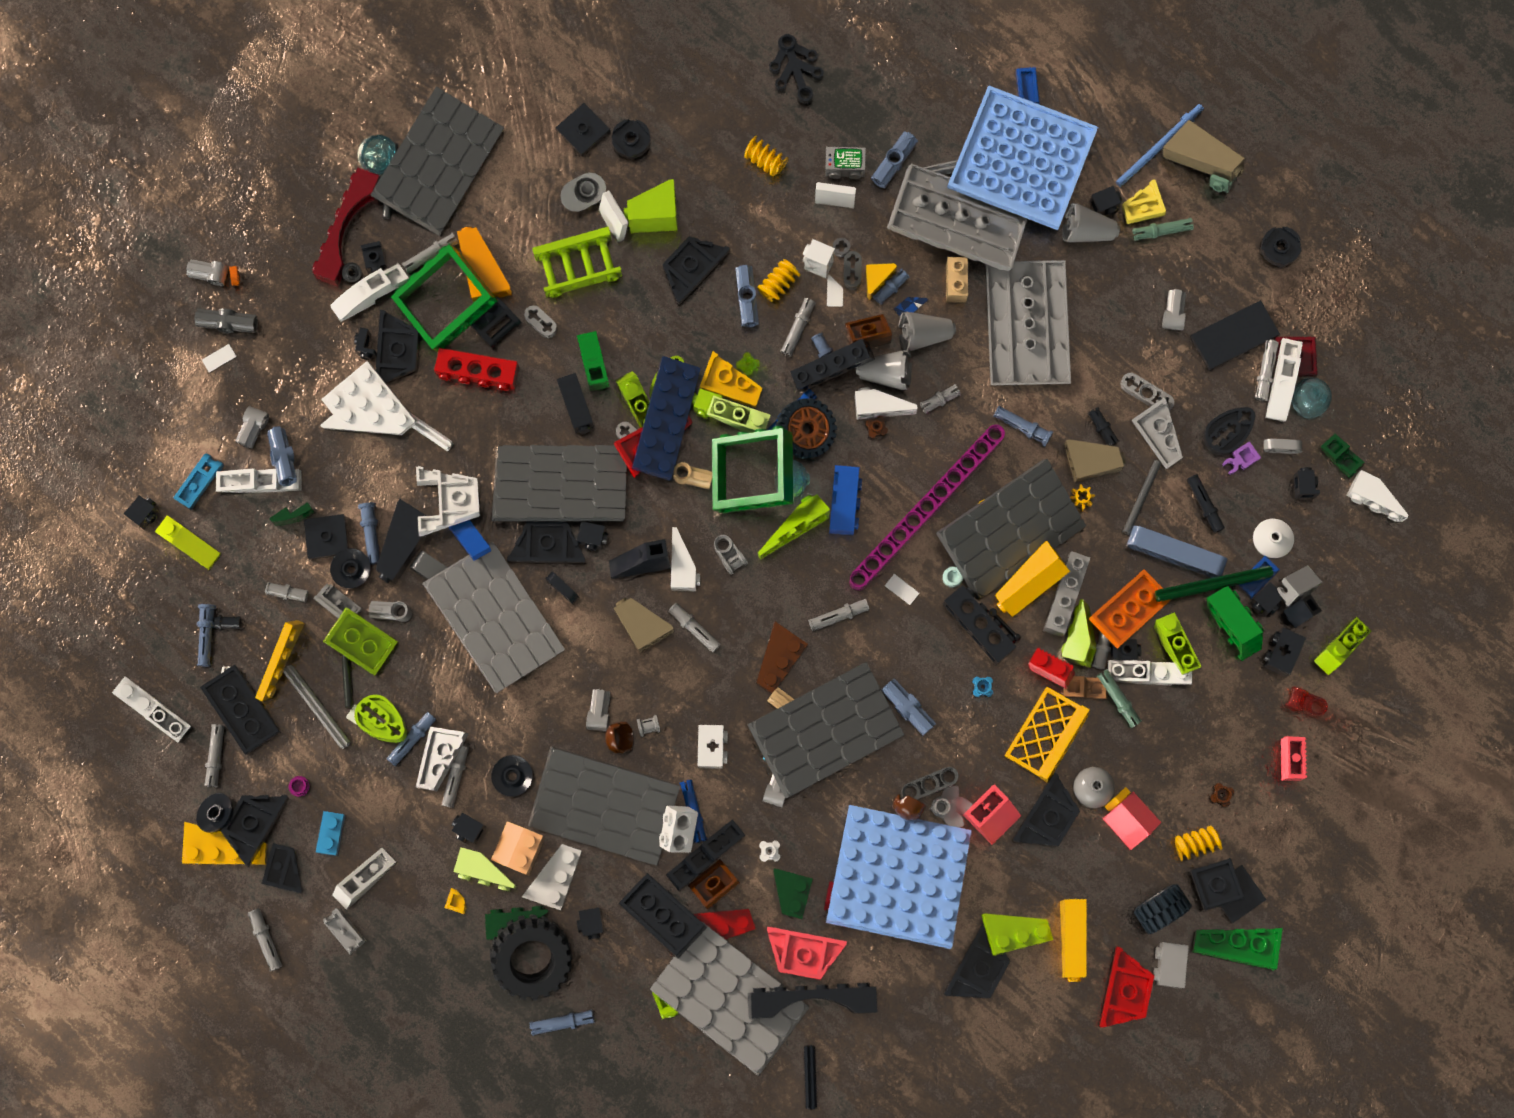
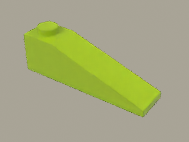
M817 494L813 497L808 495L801 500L802 503L798 505L758 552L760 560L829 519L830 509Z

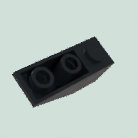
M666 539L643 543L610 560L611 579L671 569Z

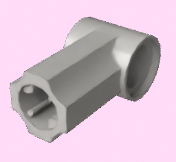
M190 259L187 264L186 275L191 278L206 280L213 285L224 286L229 266L218 261L208 263Z
M1178 289L1169 290L1162 328L1183 331L1186 317L1184 313L1186 292Z
M249 406L244 413L243 425L235 442L252 449L260 431L268 423L269 413Z
M371 601L369 605L370 619L407 622L412 617L411 607L401 601ZM404 607V615L398 617V609Z
M593 690L586 729L604 732L608 729L610 691Z
M772 774L770 784L767 785L763 802L783 807L785 797Z

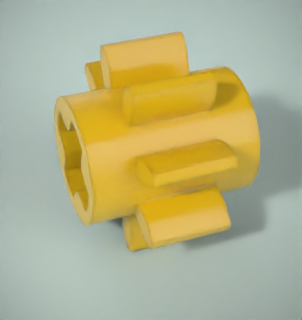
M1080 484L1078 490L1074 488L1071 490L1072 494H1074V496L1070 497L1071 501H1073L1075 507H1081L1082 511L1086 505L1092 506V502L1089 500L1093 499L1095 495L1090 494L1091 487L1086 489ZM1083 494L1085 498L1080 501L1078 498Z

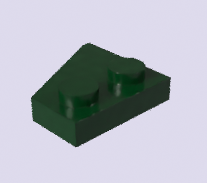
M774 868L773 872L782 914L802 920L813 878Z

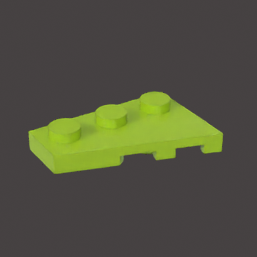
M985 913L981 915L993 956L1053 940L1047 919Z

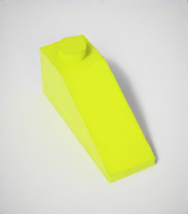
M169 516L165 517L155 531L208 570H210L221 555L216 549Z

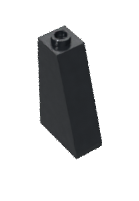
M401 499L397 502L376 567V571L380 574L379 578L388 584L390 581L395 584L398 582L429 536V534L419 536L418 517L427 515Z

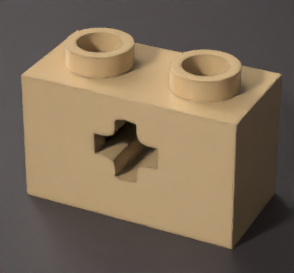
M948 257L946 263V303H966L968 297V258Z

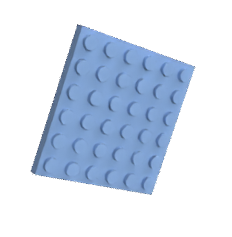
M988 85L947 188L1058 230L1098 127Z
M849 805L826 923L951 949L971 830L920 819L910 821L896 814Z

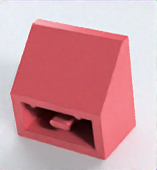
M994 784L963 816L993 845L1021 817V814L1006 795Z

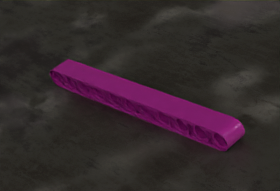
M1000 425L990 426L852 572L849 582L852 589L856 591L865 589L1001 445L1005 431ZM996 432L1000 435V438L997 440L992 439L990 433ZM982 446L987 452L980 454L976 448ZM971 461L973 463V467L966 468L964 467L963 462ZM951 475H957L960 481L954 483L949 479V477ZM943 489L946 492V496L939 497L936 491ZM930 504L933 510L929 512L924 511L922 505ZM910 518H916L919 521V524L917 526H912L909 524L908 520ZM901 532L906 538L899 541L895 538V534ZM883 547H889L892 550V553L890 555H884L882 554L881 549ZM874 561L878 564V568L871 570L867 567V564ZM856 576H861L864 578V583L856 584L853 579Z

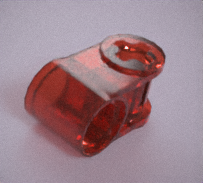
M1298 687L1291 688V697L1289 702L1285 703V707L1289 710L1302 713L1311 718H1319L1328 710V704L1325 699ZM1313 703H1317L1321 706L1320 713H1317L1312 709Z

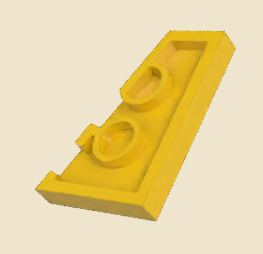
M714 351L711 354L699 386L700 389L722 395L724 398L754 408L757 407L763 390L761 386L745 374L739 372L733 365L723 360Z

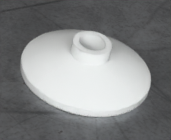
M1267 519L1256 527L1253 534V542L1260 554L1267 558L1277 559L1290 552L1294 544V534L1289 525L1284 521ZM1272 534H1277L1278 540H1274Z

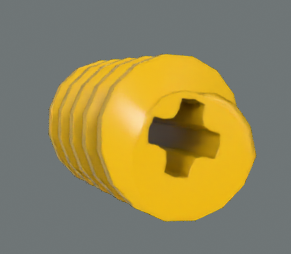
M755 136L749 142L744 156L746 159L751 158L752 163H757V167H764L765 172L770 171V175L774 177L784 169L789 157L782 160L783 153L776 156L777 149L774 148L772 151H769L770 144L763 147L764 140H760L757 143L758 136Z
M783 259V262L780 261L778 267L773 268V273H769L768 279H764L763 285H758L757 289L770 302H773V298L780 300L777 293L779 292L784 295L783 287L790 288L788 281L796 282L793 275L797 277L801 275L792 263Z
M1208 826L1206 830L1203 828L1199 829V834L1196 831H1192L1191 836L1185 833L1183 834V839L1179 835L1175 837V847L1182 862L1183 855L1190 860L1191 853H1193L1197 858L1199 857V850L1206 855L1207 848H1209L1213 853L1215 852L1216 845L1220 850H1223L1220 836L1212 826Z

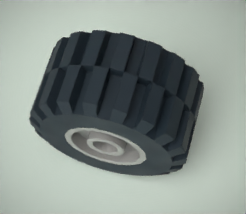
M1173 884L1139 905L1135 909L1134 914L1147 934H1153L1186 914L1192 905L1180 886Z

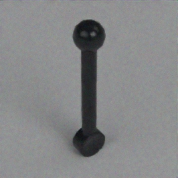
M995 608L989 610V615L995 617L1013 636L1015 641L1021 639L1020 634L1015 633L997 615Z

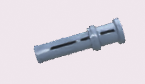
M1000 405L993 416L1027 434L1028 439L1033 438L1042 443L1043 447L1047 446L1054 433L1052 430L1048 431L1040 427L1039 423H1031Z
M373 502L358 505L362 518L360 526L364 528L366 551L370 565H376L380 558L376 532L378 520L375 517L374 509L376 503Z
M198 604L200 613L197 625L200 628L197 666L210 667L212 628H214L213 621L216 605Z

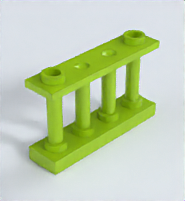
M609 227L532 248L536 261L543 263L549 286L544 287L546 298H556L568 291L604 281L613 282L622 277L620 266L616 268L613 266L607 246L608 241L612 240ZM590 246H600L606 267L605 271L594 272L588 251ZM575 250L581 252L587 276L575 277L569 256L570 252ZM558 255L562 257L568 281L559 284L556 283L550 262L551 257Z

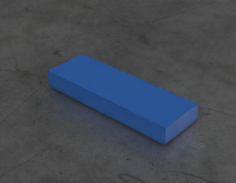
M470 520L449 527L473 561L491 552L490 546Z

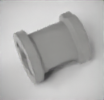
M657 715L649 719H637L641 737H644V734L656 731L657 733L661 732Z

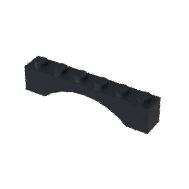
M857 983L856 988H849V984H837L835 989H829L828 985H816L815 990H808V986H795L794 991H787V987H774V992H766V988H753V993H748L749 1019L773 1018L790 1004L806 999L832 1001L845 1007L853 1014L878 1012L876 987H870V983Z

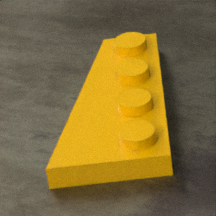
M299 620L285 622L256 694V699L265 701L273 697L276 691L275 686L283 674L284 667L305 625L304 622Z
M184 822L182 864H244L221 831L207 833L202 831L198 825ZM267 843L262 844L251 865H267Z

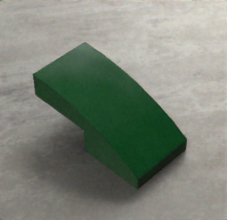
M1336 434L1321 446L1322 451L1349 478L1364 466L1365 462L1350 450V446Z
M307 502L292 513L285 507L269 519L275 526H283L302 521L316 512Z

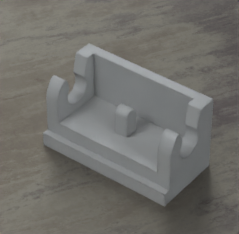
M1307 565L1282 580L1288 592H1285L1281 586L1277 590L1286 601L1285 604L1290 606L1310 595L1322 581Z
M326 584L313 598L337 618L340 617L345 608H349L356 614L362 611L361 607L332 584Z
M334 909L332 915L324 918V924L350 955L366 942V939L341 909Z

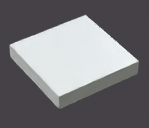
M818 182L816 183L815 203L854 208L856 188Z
M606 191L602 195L599 212L617 243L624 240L629 222L611 192Z

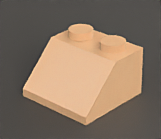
M507 822L491 861L529 876L545 837Z

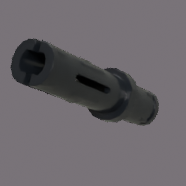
M1198 474L1189 477L1187 482L1203 511V517L1207 518L1214 534L1225 529V526L1219 517V510L1217 507H1214Z

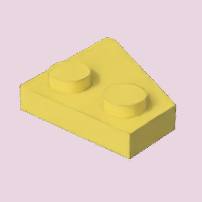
M1152 180L1146 188L1140 189L1133 198H1129L1122 204L1127 224L1166 215V209L1156 180Z

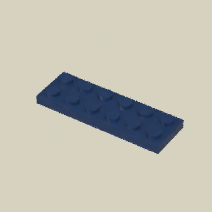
M662 356L632 469L666 480L672 479L700 367Z

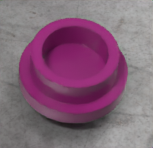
M296 776L289 782V791L294 796L302 797L310 789L309 781L303 776Z

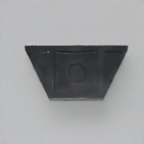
M689 236L662 264L679 305L731 251L730 247H722L713 244V242L700 241L698 238Z
M380 310L376 371L385 383L417 371L419 332L413 326L406 324L384 310Z
M527 521L521 536L518 537L515 543V547L507 557V562L586 563L568 522Z
M1057 773L1052 775L1012 841L1058 847L1080 810L1076 803L1073 802L1070 793L1065 789Z
M242 795L232 811L229 821L222 828L221 833L246 867H250L289 800L287 795H281V797Z
M984 923L980 926L944 995L991 998L1010 963V959L1006 953L993 956Z

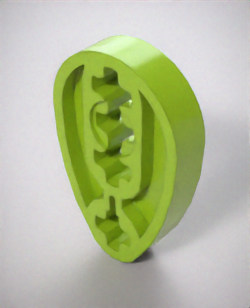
M369 695L363 698L356 706L354 713L355 721L368 735L378 740L395 743L402 742L407 737L406 725L401 714L384 696ZM364 707H370L381 718L385 719L386 722L384 724L380 723L377 718L372 717L368 711H365ZM390 727L401 732L400 735L394 734Z

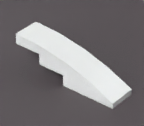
M276 469L216 472V492L302 490V471L295 469L297 481L291 486L286 487L279 484Z

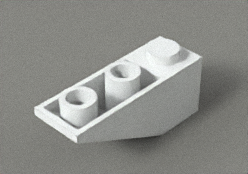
M1362 470L1356 474L1346 495L1357 504L1363 503L1369 506V509L1373 512H1382L1395 522H1403L1408 518L1407 512L1379 478Z

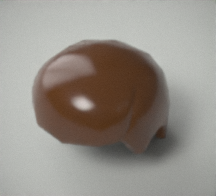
M627 722L614 723L606 730L605 742L610 751L619 754L632 749L634 736L632 728Z
M898 794L893 801V808L896 813L906 820L919 819L926 805L910 796H905V798L901 799V795Z

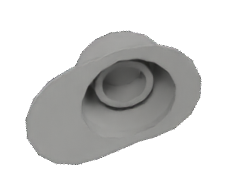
M589 172L578 176L564 185L560 197L562 204L567 209L576 212L594 205L602 199L603 193L606 192L605 181L596 173Z

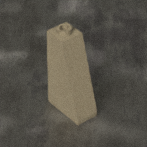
M1190 120L1163 147L1164 158L1210 175H1217L1230 182L1235 177H1239L1245 169V158Z

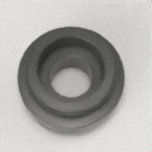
M347 263L342 268V276L348 282H356L361 277V268L356 263ZM349 269L353 270V276L349 275Z

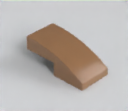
M1074 676L1068 687L1064 688L1063 696L1084 699H1107L1108 692L1099 678Z

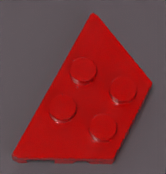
M1118 946L1115 948L1099 1025L1102 1028L1146 1018L1154 975L1142 967L1139 962Z

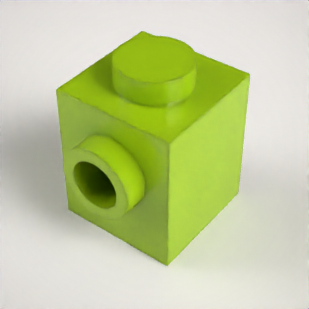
M699 389L698 394H694L691 405L694 406V412L697 413V416L707 419L711 417L707 415L713 395L722 399L723 396Z

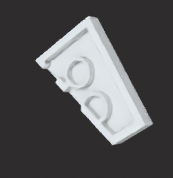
M562 844L523 894L522 898L562 911L582 851Z

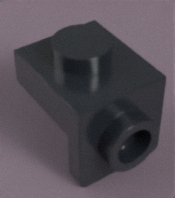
M360 327L359 333H356L354 338L355 351L361 359H376L377 352L373 349H368L371 333L368 329Z

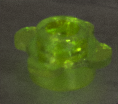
M749 352L744 353L743 358L736 362V367L741 369L747 376L752 375L755 368L760 366V361L754 359Z

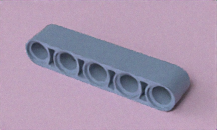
M1133 526L1127 542V546L1133 550L1211 578L1223 575L1228 560L1219 554L1141 526Z

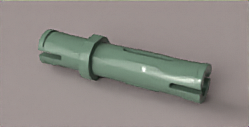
M1192 218L1162 224L1152 223L1149 226L1133 228V234H1137L1133 238L1135 241L1146 238L1155 239L1162 235L1191 231L1194 227L1190 223L1193 221Z
M1109 670L1103 671L1107 680L1102 673H1099L1097 678H1099L1115 702L1118 712L1124 716L1131 728L1135 726L1133 719L1138 725L1142 720L1133 709L1131 701L1127 700Z

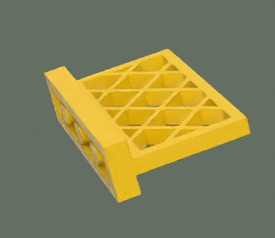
M1046 687L1006 752L1005 757L1048 783L1090 715V709L1083 705L1080 706ZM1048 693L1056 697L1058 705L1045 706L1044 700ZM1070 705L1076 709L1072 716L1063 717L1061 707ZM1059 708L1061 719L1049 721L1047 711ZM1045 711L1047 722L1035 725V714ZM1063 722V732L1053 735L1051 724ZM1048 725L1051 736L1039 739L1036 728ZM1034 729L1037 739L1025 742L1024 732ZM1052 739L1054 745L1052 750L1042 752L1040 742ZM1038 743L1040 753L1028 756L1026 745ZM1024 746L1026 757L1017 759L1011 755L1015 748ZM1042 757L1043 765L1039 771L1031 767L1029 759Z

